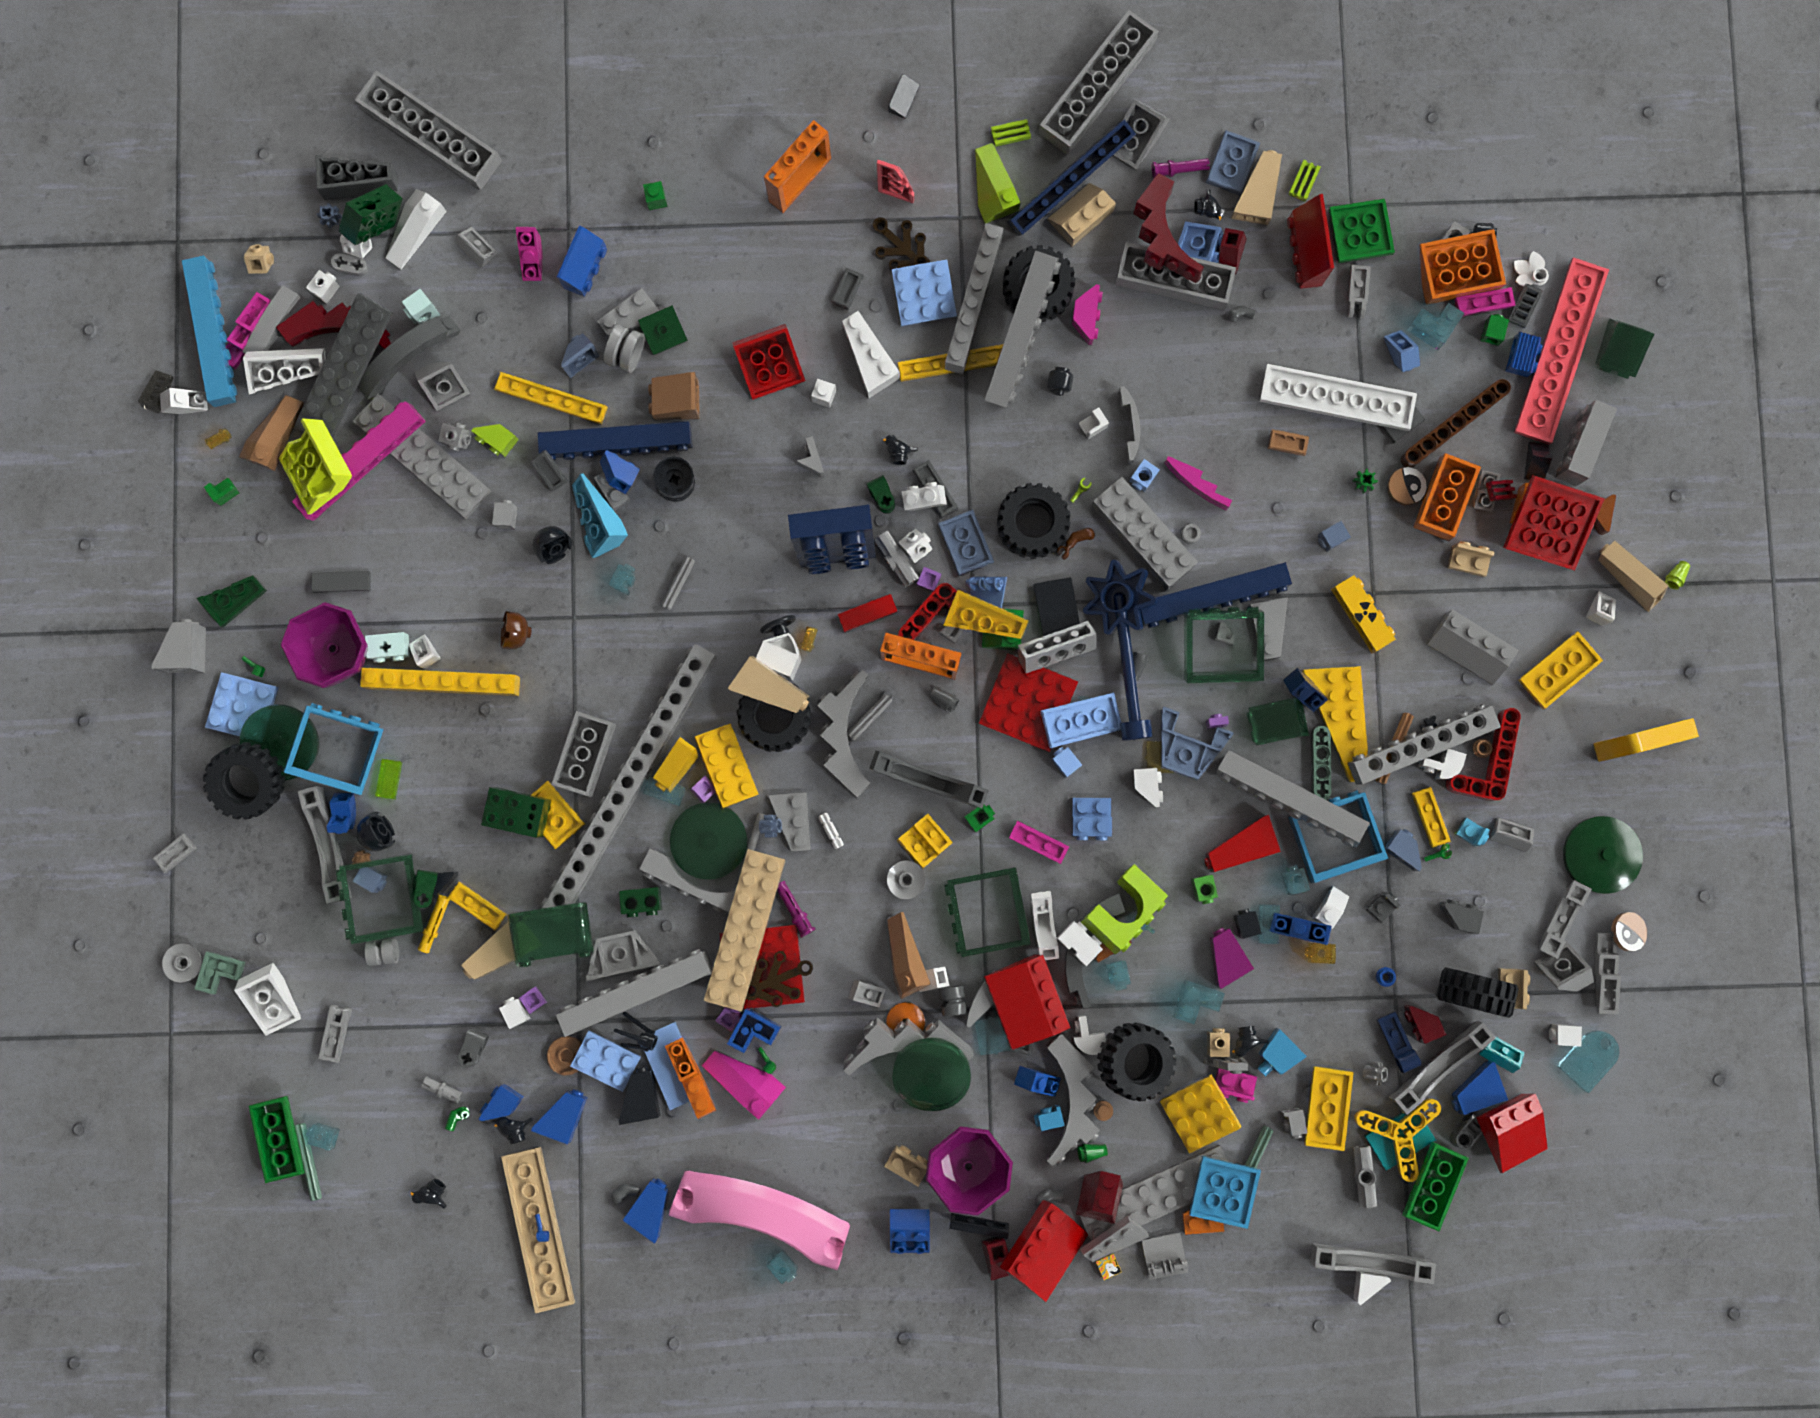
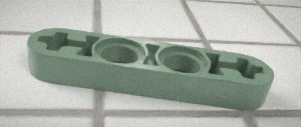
M1318 726L1311 733L1312 793L1321 797L1320 794H1317V790L1321 789V784H1316V781H1327V784H1322L1323 790H1326L1323 799L1327 800L1331 796V734L1327 727ZM1321 729L1322 733H1325V737H1322V743L1326 742V745L1316 746V743H1320V737L1316 736V733L1320 732ZM1319 748L1326 751L1324 759H1319L1316 756V751ZM1320 767L1326 770L1324 778H1319L1316 774L1317 769Z

